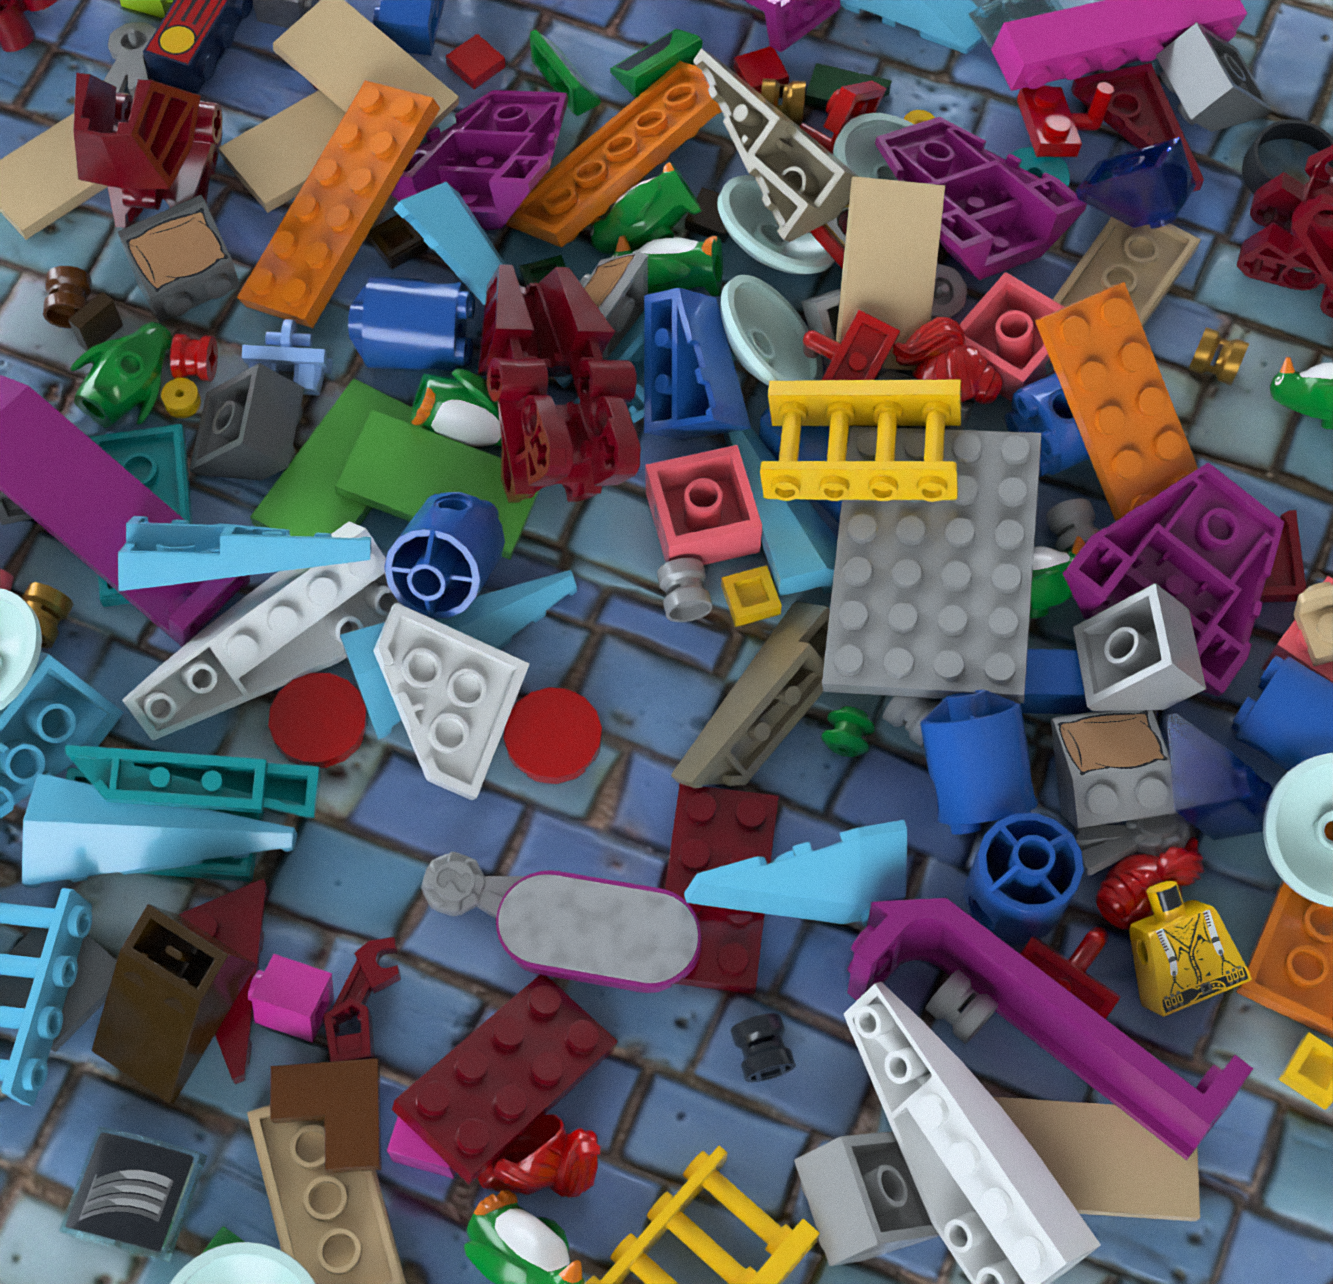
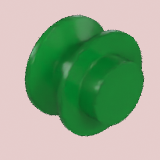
M843 706L840 710L829 712L827 720L834 726V730H826L822 733L821 739L832 752L845 757H855L868 753L869 745L862 737L871 735L875 731V725L868 719V714L859 708Z

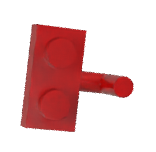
M867 81L842 86L841 89H837L830 97L826 106V113L829 115L823 126L834 133L832 138L805 123H802L799 127L833 154L836 138L843 127L857 116L876 113L887 88L874 81Z
M1106 82L1099 83L1088 113H1071L1062 87L1043 85L1036 89H1030L1029 87L1020 89L1017 103L1036 157H1077L1082 145L1078 131H1094L1101 127L1114 92V87Z
M858 310L841 344L817 331L810 330L803 336V352L808 358H816L821 354L832 360L821 380H876L900 335V330Z
M1101 927L1092 928L1069 959L1036 936L1031 937L1020 953L1104 1019L1108 1017L1121 998L1120 995L1086 972L1108 942V933Z

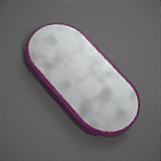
M539 871L518 880L503 896L496 916V930L500 943L510 958L522 969L535 974L642 993L661 992L672 987V984L678 982L682 977L684 979L696 966L702 947L701 930L696 914L690 905L677 894L656 887L561 871Z

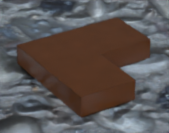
M378 1058L271 1066L270 1120L273 1124L325 1120V1171L327 1174L382 1170L380 1062Z

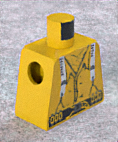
M1176 881L1161 882L1146 890L1154 915L1132 923L1129 928L1139 998L1143 1007L1164 1017L1252 980L1250 972L1220 915L1213 906L1197 900L1183 902Z

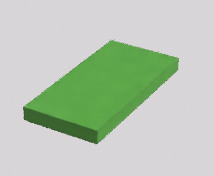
M353 378L293 458L289 467L285 469L250 516L252 524L256 527L287 529L290 532V536L314 537L315 533L318 532L332 534L349 521L360 526L372 510V507L335 494V485L371 409L412 424V407ZM421 424V425H415V426L421 427V428H423V429L427 428L426 426H424V425H422V424Z
M371 409L335 485V494L409 522L426 500L434 494L462 492L477 497L480 500L490 501L497 508L499 513L498 519L503 527L505 544L501 557L511 560L540 490L532 498L524 499L519 503H508L501 481L502 458Z

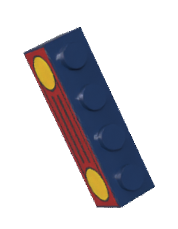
M175 0L143 50L151 79L198 94L204 82L213 76L216 63L224 49H228L233 43L235 31L241 21L250 15L253 1Z

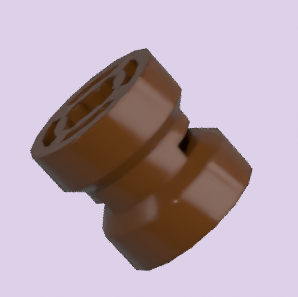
M57 266L47 272L45 289L49 295L44 300L43 316L50 324L61 328H72L69 318L88 303L86 299L91 294L92 279L85 270L73 266Z

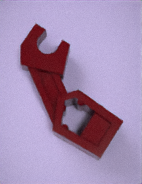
M395 937L370 940L354 953L357 960L333 1008L323 1014L331 1062L375 1059L372 1016L365 1004L372 991L375 994L401 980L398 965L389 968H383L378 965L382 956L398 954ZM357 1015L361 1025V1033L338 1036L340 1032L339 1025Z

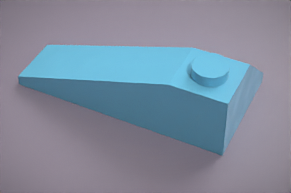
M840 0V5L846 10L857 14L860 13L861 9L881 16L882 23L895 27L896 23H900L918 30L921 38L964 54L969 53L986 38L975 20L988 18L972 0Z
M40 652L36 668L24 689L10 704L0 711V819L11 812L15 804L32 793L38 773L55 777L73 764L72 760L65 753V745L98 747L124 713L55 658L44 652Z
M899 820L844 831L840 833L841 842L814 851L811 849L810 842L792 846V851L778 856L774 862L767 864L764 857L757 856L697 873L684 892L686 902L837 924L861 921L863 926H867L871 902L903 900L906 897L907 827L905 821Z

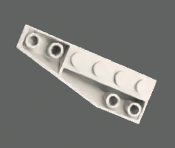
M349 521L333 532L331 536L341 538L371 537L370 560L277 572L193 637L122 699L149 738L154 741L285 686L293 679L309 673H316L335 665L347 658L340 638L341 634L385 622L391 607L395 603H401L397 601L388 587L384 570L386 558L368 530Z
M882 982L875 983L843 1013L930 1221L971 1284H1050L1101 1246L1042 1159L1003 1108L947 1045Z

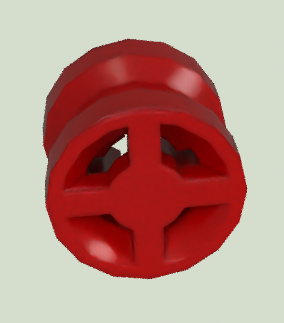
M175 334L170 351V368L173 378H187L191 375L198 376L202 381H213L218 363L216 338L204 335L200 339H191L187 334Z

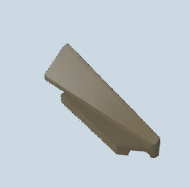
M795 602L791 605L672 772L671 776L677 783L693 788H702V785L712 784L734 786L746 785L823 693L822 678L830 614L828 606L804 602Z

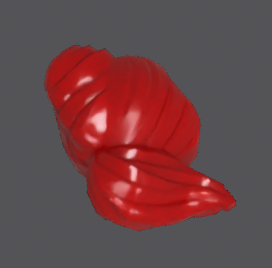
M937 317L922 325L905 343L897 342L893 345L894 350L892 352L899 365H917L912 373L917 380H961V402L974 398L976 403L983 405L991 404L1002 389V376L993 366L988 365V361L977 348L965 345V332L960 324L951 318Z
M1194 836L1191 837L1184 848L1170 847L1167 852H1162L1159 857L1148 854H1134L1117 862L1107 873L1105 880L1100 883V889L1096 892L1095 901L1102 916L1115 927L1129 930L1132 923L1154 915L1146 892L1149 887L1161 882L1176 881L1182 896V886H1190L1196 880H1202L1200 874L1204 873L1205 870L1201 863L1203 857L1197 848L1198 841Z
M555 1114L544 1115L478 1176V1180L484 1189L499 1193L501 1190H508L513 1193L530 1195L543 1188L550 1187L561 1197H578L594 1184L598 1169L597 1154L601 1153V1146L598 1145V1137L592 1130L584 1131L580 1127L572 1133L566 1134L565 1125L560 1117Z

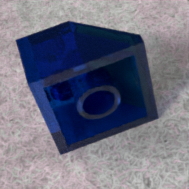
M1178 137L1098 161L1075 192L1079 200L1132 228L1149 224L1151 229H1155L1175 221L1176 216L1186 204L1196 184L1181 138Z
M1177 713L1167 715L1174 810L1212 840L1263 832L1264 813L1273 791L1270 783L1264 781L1249 765H1246L1229 749Z

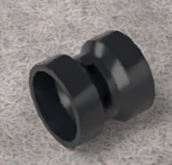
M769 1013L754 1016L737 1023L731 1028L730 1031L734 1044L742 1049L744 1056L741 1068L745 1081L760 1082L773 1079L795 1068L796 1064L792 1051L785 1047L782 1036L785 1028L780 1014Z

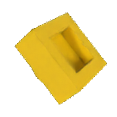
M767 565L721 577V588L735 627L781 615L782 605Z
M1308 1032L1301 1040L1278 1080L1326 1110L1333 1102V1047Z

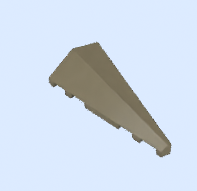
M701 48L693 60L694 64L702 70L710 86L708 92L711 98L719 104L725 117L723 122L748 173L755 177L763 193L761 199L765 207L772 212L779 226L777 230L779 236L791 242L837 218L850 201L852 177L859 176L713 54Z

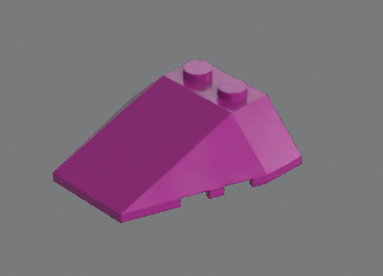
M490 91L456 113V123L440 132L439 128L434 127L426 133L427 142L417 148L391 195L400 202L405 198L447 182L460 193L484 230L501 229L550 169L569 101L567 93Z
M942 117L933 118L877 136L875 145L898 181L945 185L939 242L949 255L978 280L1042 257L1085 211L1088 204L1058 178L1046 172L1042 175V178H1039L1019 167L1022 159L1012 154H1008L1006 160L984 149L985 140Z
M1208 462L1163 490L1159 495L1128 512L1113 524L1093 534L1065 569L1063 576L1085 620L1155 583L1189 609L1206 685V689L1202 692L1219 697L1224 693L1249 657L1252 646L1249 640L1255 619L1260 616L1263 605L1260 599L1266 578L1271 575L1285 522Z

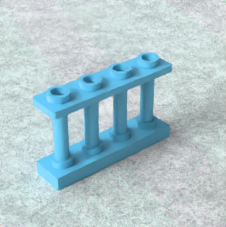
M62 888L55 908L0 902L1 924L49 929L40 958L0 953V975L34 979L25 1008L0 1006V1027L19 1030L10 1060L0 1059V1081H3L1 1092L22 1105L33 1106L38 1091L43 1088L48 1075L47 1060L53 1040L59 1035L62 1028V1009L68 989L73 985L77 976L78 954L83 938L87 936L92 925V905L74 889Z

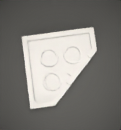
M395 603L390 609L373 650L426 780L467 799L474 800L479 794L530 663L399 603Z

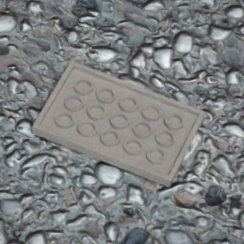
M850 426L846 461H875L877 427ZM897 428L895 461H924L926 429ZM945 430L943 461L957 463L958 497L956 500H939L934 502L926 500H842L822 678L823 692L945 699L951 694L962 692L976 693L975 690L985 689L1016 703H1024L1041 433Z

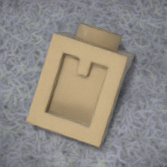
M1321 582L1308 587L1298 596L1294 611L1295 620L1305 639L1313 666L1333 662V585L1330 582Z

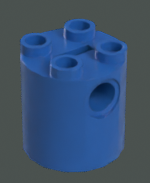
M371 276L351 303L348 318L349 337L367 368L406 371L437 369L453 372L455 369H461L462 366L471 365L473 338L466 337L467 319H474L475 294L466 291L464 283L460 281L450 284H435L422 279Z
M1056 373L1022 387L1013 393L1012 411L1005 414V424L1009 432L1041 433L1039 477L1046 474H1058L1090 459Z
M447 492L430 496L387 553L384 566L386 580L397 601L403 606L431 619L451 618L464 612L477 597L502 556L505 539L502 524L498 519L499 513L495 505L490 501L480 500L477 497L462 492Z
M1275 655L1260 678L1261 682L1258 688L1263 690V693L1257 701L1248 696L1234 717L1231 729L1238 732L1235 736L1236 740L1258 750L1275 764L1289 771L1307 759L1333 753V682L1308 669L1290 656L1284 660Z
M985 689L975 690L976 693L962 692L947 696L920 722L929 776L934 783L937 794V821L942 824H948L953 835L977 832L981 830V822L1004 819L1015 813H1031V810L1035 809L1038 805V799L1035 797L1031 783L1030 754L1021 704Z
M1015 813L997 821L984 835L963 889V897L971 917L1010 947H1015L1021 943H1028L1032 936H1036L1039 939L1047 936L1060 922L1078 890L1084 872L1082 851L1070 831L1057 820L1041 814Z

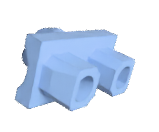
M284 319L281 332H266V345L274 346L242 345L241 358L249 368L260 363L277 373L279 371L294 372L293 382L304 387L303 395H320L324 373L332 374L333 360L327 358L325 349L297 348L312 347L313 335L297 333L295 320Z

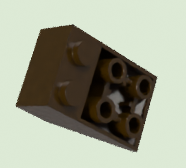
M147 904L119 951L91 1051L169 1104H174L254 970L256 963L180 915Z

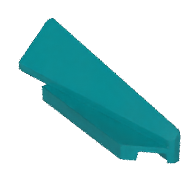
M65 745L67 756L107 802L263 813V808H268L306 818H315L321 784V773L317 766L268 763L267 759Z

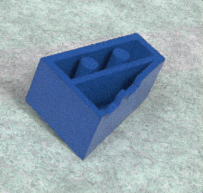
M381 0L380 6L375 7L373 24L405 52L432 56L445 0Z
M682 288L644 295V433L686 440L751 429L716 298Z

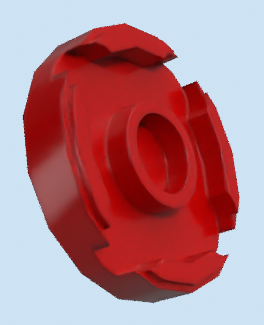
M309 673L293 679L278 692L270 707L268 726L277 749L290 762L298 765L301 763L319 768H328L344 762L359 749L364 739L363 735L366 731V725L368 726V713L360 692L347 679L332 673Z
M548 687L530 692L515 703L504 729V742L509 760L516 768L518 767L520 771L526 773L527 777L540 783L559 784L578 778L586 772V768L591 765L593 760H596L601 749L602 726L597 711L585 697L569 689Z

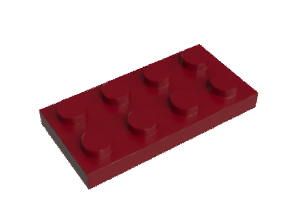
M679 783L665 890L677 894L686 901L684 892L697 873L757 856L764 857L767 864L771 863L778 796L705 786L693 788ZM688 903L699 922L702 937L701 953L694 969L684 979L682 977L674 984L755 994L765 913Z
M539 974L394 1100L392 1111L470 1184L614 1051L618 1041L549 977Z

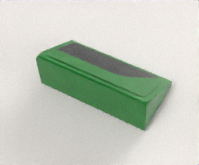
M676 28L611 67L610 73L634 98H637L679 61L694 64L693 60L702 48L703 40L698 35Z
M536 29L531 31L532 63L556 92L567 93L569 100L567 107L571 112L579 116L600 105L601 99L561 49Z

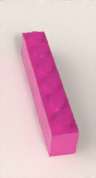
M1103 0L1005 22L991 50L1011 91L1026 87L1036 89L1048 82L1060 79L1074 80L1090 72L1099 70L1112 71L1124 64L1137 61L1142 63L1150 62L1156 59V55L1196 22L1228 42L1236 35V30L1247 15V12L1241 0Z

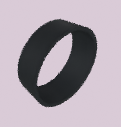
M1282 120L1267 126L1257 136L1242 163V174L1248 189L1254 195L1258 188L1275 178L1267 172L1260 161L1258 147L1261 144L1275 139H1292L1304 142L1316 150L1322 151L1333 145V137L1321 127L1302 120ZM1332 160V161H1330V162H1328V163H1329V165L1333 168V160Z

